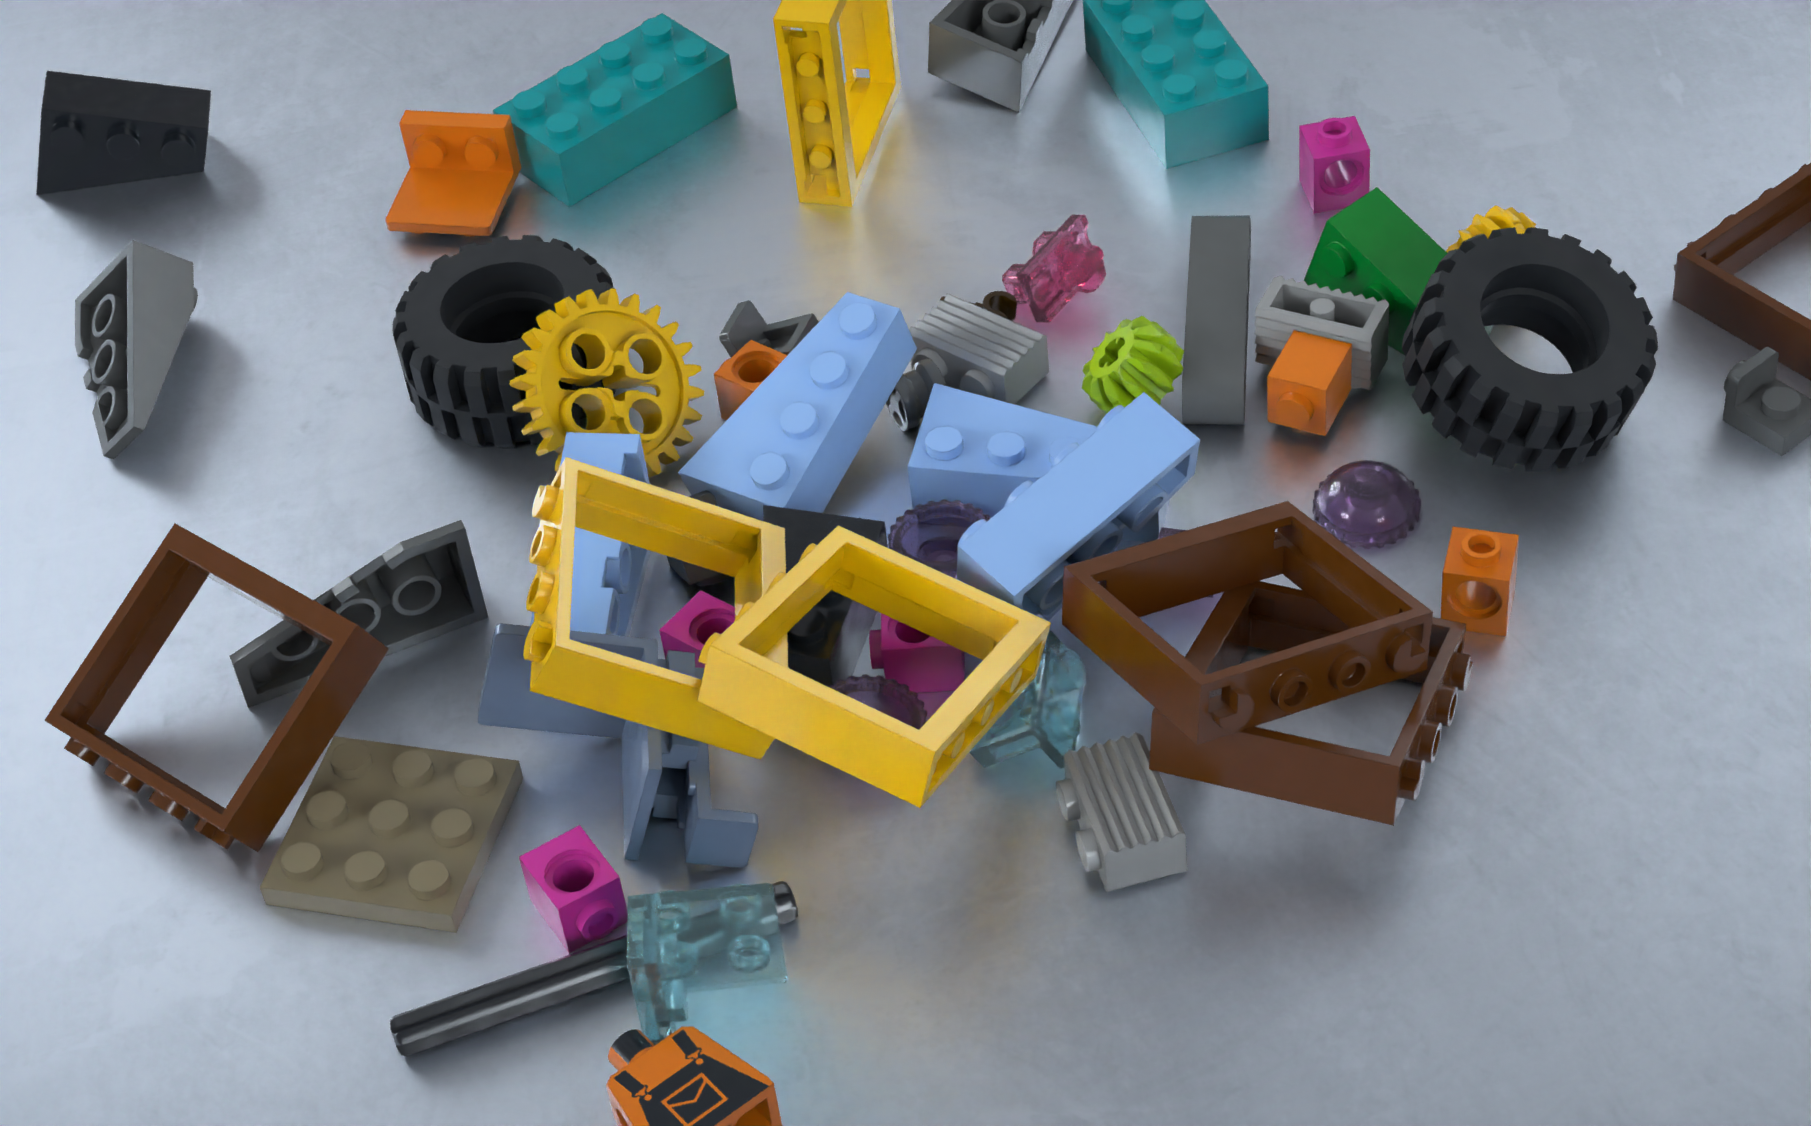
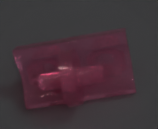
M1071 215L1057 231H1044L1033 242V256L1026 264H1012L1002 275V282L1006 291L1016 298L1017 304L1029 305L1036 322L1050 323L1078 291L1084 293L1094 292L1105 281L1104 253L1098 246L1092 245L1088 238L1087 228L1089 223L1086 215Z

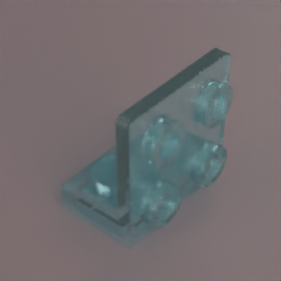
M733 884L728 887L686 891L666 890L654 894L628 896L627 967L642 1033L654 1045L676 1031V1022L688 1021L687 993L782 984L788 981L787 963L772 884Z

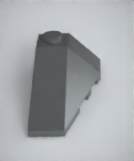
M132 240L75 299V348L77 356L89 362L90 369L87 370L83 379L86 389L97 393L98 398L92 414L103 456L115 459L145 430L198 298L197 289L194 287L193 262Z
M462 520L398 543L314 599V601L356 623L388 647L389 650L385 656L488 618L467 532ZM283 620L230 655L247 707H253L303 688L330 646Z

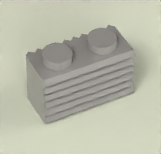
M1281 275L1273 278L1256 307L1254 314L1256 316L1254 324L1256 326L1254 333L1256 339L1254 344H1257L1255 362L1273 366L1294 330L1351 343V389L1361 387L1371 390L1388 360L1389 304L1386 299L1377 302L1374 297L1365 299L1363 294L1354 296L1351 291L1342 293L1340 289L1331 291L1328 286L1319 288L1316 283L1308 286L1305 281L1296 283L1293 278L1285 280Z
M948 293L944 301L939 300L937 308L932 306L930 314L925 313L923 320H918L916 326H911L909 329L917 347L911 358V368L913 369L915 363L929 358L937 365L946 385L951 388L1016 404L1049 372L1046 335Z
M1137 732L1130 738L1122 735L1117 741L1109 739L1104 745L1096 742L1091 748L1082 746L1077 752L1069 749L1064 754L1065 779L1056 781L1057 797L1064 819L1066 821L1076 819L1079 822L1080 831L1076 832V842L1083 867L1086 872L1099 871L1100 879L1106 892L1187 871L1186 834L1159 772L1149 770L1150 751L1143 735Z

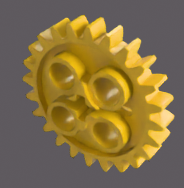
M611 288L601 293L598 299L593 290L590 289L577 295L576 302L568 296L555 303L556 313L549 309L538 315L536 320L540 329L533 328L523 333L521 337L532 350H524L513 356L512 361L527 371L526 374L510 380V386L526 391V399L518 402L512 408L515 412H530L533 419L521 430L522 434L532 435L538 432L544 439L539 444L536 454L541 456L555 450L558 453L555 463L556 472L560 468L566 432L640 434L648 477L660 474V463L668 465L680 458L674 446L681 447L691 443L694 439L682 425H690L700 421L702 417L700 413L688 406L689 401L704 396V390L690 386L688 380L689 377L701 371V366L684 364L682 358L693 347L692 343L684 342L675 345L671 338L676 333L679 324L675 321L663 327L658 325L657 321L661 309L658 305L640 313L639 295L635 293L623 299L619 304L616 289ZM572 343L579 345L586 353L588 361L586 369L579 366L572 357ZM630 348L639 353L644 366L642 373L635 370L629 361L628 354ZM559 380L569 384H576V386H589L602 380L606 388L564 390L560 388ZM647 386L653 387L656 390V396L646 392H639L638 390H628L614 396L611 389ZM573 403L578 404L585 411L588 420L586 429L581 428L574 421L571 412ZM630 408H634L639 412L643 419L644 427L642 433L635 430L630 423Z

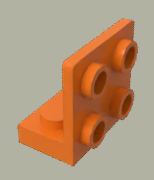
M405 110L399 125L410 168L386 216L387 229L389 231L412 232L416 234L438 233L470 237L492 235L522 168L510 115Z

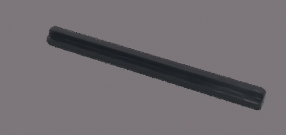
M779 881L403 1012L390 1019V1029L397 1050L401 1056L408 1057L792 922L798 917L797 903L789 885L786 882Z

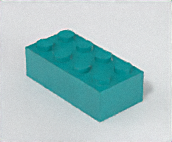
M1083 0L1086 51L1166 169L1269 140V86L1205 0Z
M661 13L656 17L647 19L642 25L616 40L602 45L600 49L574 64L560 69L555 75L534 87L518 93L513 99L493 109V113L510 115L522 167L519 173L568 207H571L737 108L730 55Z

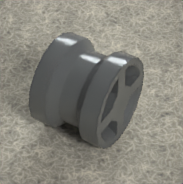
M929 358L915 363L912 371L902 374L886 402L894 422L903 431L918 426L920 418L924 416L934 383L947 386L939 368Z

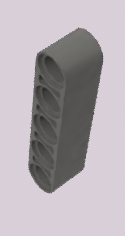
M1250 215L1192 216L1183 357L1184 369L1182 375L1183 425L1245 424L1251 259Z

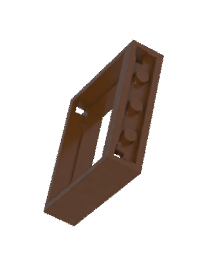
M1809 163L1808 165L1804 164L1795 174L1774 188L1765 190L1758 199L1736 214L1728 215L1717 227L1695 242L1687 243V247L1677 253V262L1674 265L1673 300L1759 351L1767 346L1779 353L1778 362L1811 381V320L1734 276L1735 273L1811 222V163Z
M1289 501L1064 566L1062 625L1196 745L1427 670L1433 611ZM1283 574L1351 629L1205 675L1139 617ZM1222 688L1220 695L1209 698L1211 691Z
M174 523L44 721L71 737L64 749L92 766L96 764L100 756L110 761L103 773L137 794L144 783L154 788L155 790L148 801L180 821L184 820L189 811L201 817L193 828L200 834L227 850L234 839H237L259 852L389 648L356 623ZM207 577L330 646L226 808L105 735L107 729Z
M1257 581L1225 591L1185 658L1206 675L1238 665L1249 646L1279 652L1351 628L1303 590ZM1432 617L1427 670L1401 678L1423 683V686L1390 756L1255 726L1196 745L1161 712L1154 708L1151 723L1149 770L1394 826L1405 800H1417L1422 786L1425 762H1434L1439 748L1442 726L1449 727L1453 720L1458 690L1466 691L1473 662L1470 661L1471 655L1463 653L1466 624ZM1222 688L1211 691L1209 698L1220 695Z

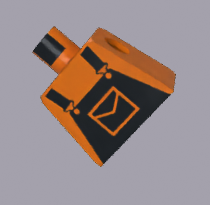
M693 1026L680 1027L656 1045L640 1030H629L619 1036L609 1050L608 1060L618 1071L610 1076L606 1083V1088L617 1126H782L774 1083L759 1070Z

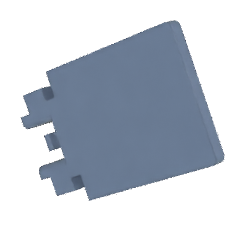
M504 623L495 626L478 707L479 724L620 738L622 745L624 859H639L652 810L653 817L677 819V828L684 829L685 863L736 868L747 866L759 828L758 815L752 812L711 809L708 744L530 691L531 661L523 658V651L531 626ZM570 630L571 640L698 679L703 678L704 668L695 667V653L668 650L666 659H658L657 639Z

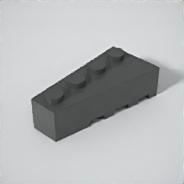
M951 0L929 22L928 73L1020 112L1073 0Z

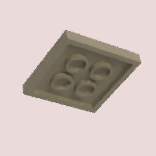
M334 736L260 885L265 904L457 933L522 783L523 775L519 761Z

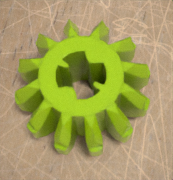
M1140 316L1132 321L1125 319L1120 322L1116 331L1105 333V338L1099 346L1092 348L1094 355L1084 365L1082 370L1086 376L1083 379L1081 388L1089 395L1090 400L1106 414L1118 405L1126 407L1143 392L1161 405V399L1166 393L1174 391L1173 381L1182 374L1184 367L1180 362L1182 361L1184 350L1176 343V339L1156 322H1151L1144 316Z

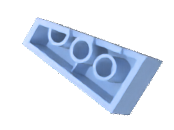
M847 292L680 469L678 473L690 494L694 495L707 490L715 496L718 507L763 521V505L823 513L894 390L895 385L917 350L900 308Z
M934 383L908 464L914 521L971 526L981 519L987 522L1004 508L1007 499L1019 485L1026 481H1032L1033 483L1051 469L1055 458L1065 447L1075 442L1080 445L1096 432L1098 426ZM1170 499L1138 532H1133L1125 526L1121 530L1123 532L1122 540L1149 542L1161 538Z
M1145 392L1126 407L1122 405L1114 407L1103 417L1095 433L1080 445L1075 442L1065 447L1055 458L1049 471L1034 483L1026 481L1019 485L1011 493L1002 510L987 522L984 519L976 521L964 532L957 545L956 579L1036 616L1040 614L1049 621L1062 608L1064 566L1114 552L1122 540L1123 532L1121 530L1125 526L1133 532H1138L1195 474L1200 439Z
M566 432L560 466L565 457L650 484L640 434ZM575 527L570 630L629 637L651 551ZM532 612V618H531V624H530V626H531V625L533 624V622H534V612Z

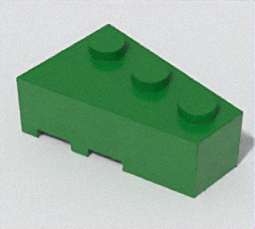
M1376 187L1326 221L1304 281L1308 286L1316 283L1319 288L1328 286L1331 291L1340 289L1342 293L1351 291L1354 296L1363 294L1365 299L1374 297L1377 302L1386 299L1389 304L1388 346L1404 355L1402 344L1405 331L1410 323L1409 320L1431 275L1434 274L1439 262L1445 257L1447 252ZM1494 325L1484 327L1488 336H1490Z

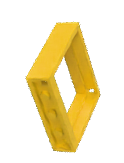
M781 0L774 15L773 23L799 202L852 207L901 89L892 0ZM838 20H839V26H840V34H841V42H842V50H843V58H844V66H845V74H846V82H845V85H844L842 62H841V54H840V46H839V38H838V30H837V22H838ZM791 27H792V28H802V31H799V30H791ZM856 68L869 69L870 78L857 77Z
M565 457L551 485L539 486L532 509V516L540 519V527L534 536L529 555V562L537 565V574L531 583L527 596L526 609L534 612V622L529 629L523 651V658L531 661L530 691L761 760L775 738L698 702L702 679L570 639L575 527L735 577V619L747 602L755 603L767 592L772 580L779 572L786 573L785 528ZM786 633L763 656L788 668V639Z
M838 525L818 545L814 543L808 545L801 555L799 562L788 573L779 572L772 580L767 592L755 603L747 602L739 611L734 623L722 634L715 632L710 636L698 660L705 664L698 702L921 808L1036 677L1051 622ZM832 590L983 661L918 730L774 662L763 655Z

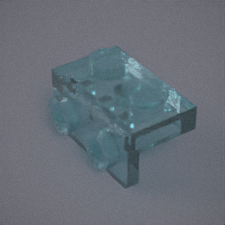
M1050 629L1036 677L969 752L984 768L1041 748L1062 769L1065 768L1064 754L1069 749L1076 751L1077 736L1080 734L1081 729L1080 712L1083 688L1087 681L1086 669L1079 655L1075 651L1069 650Z

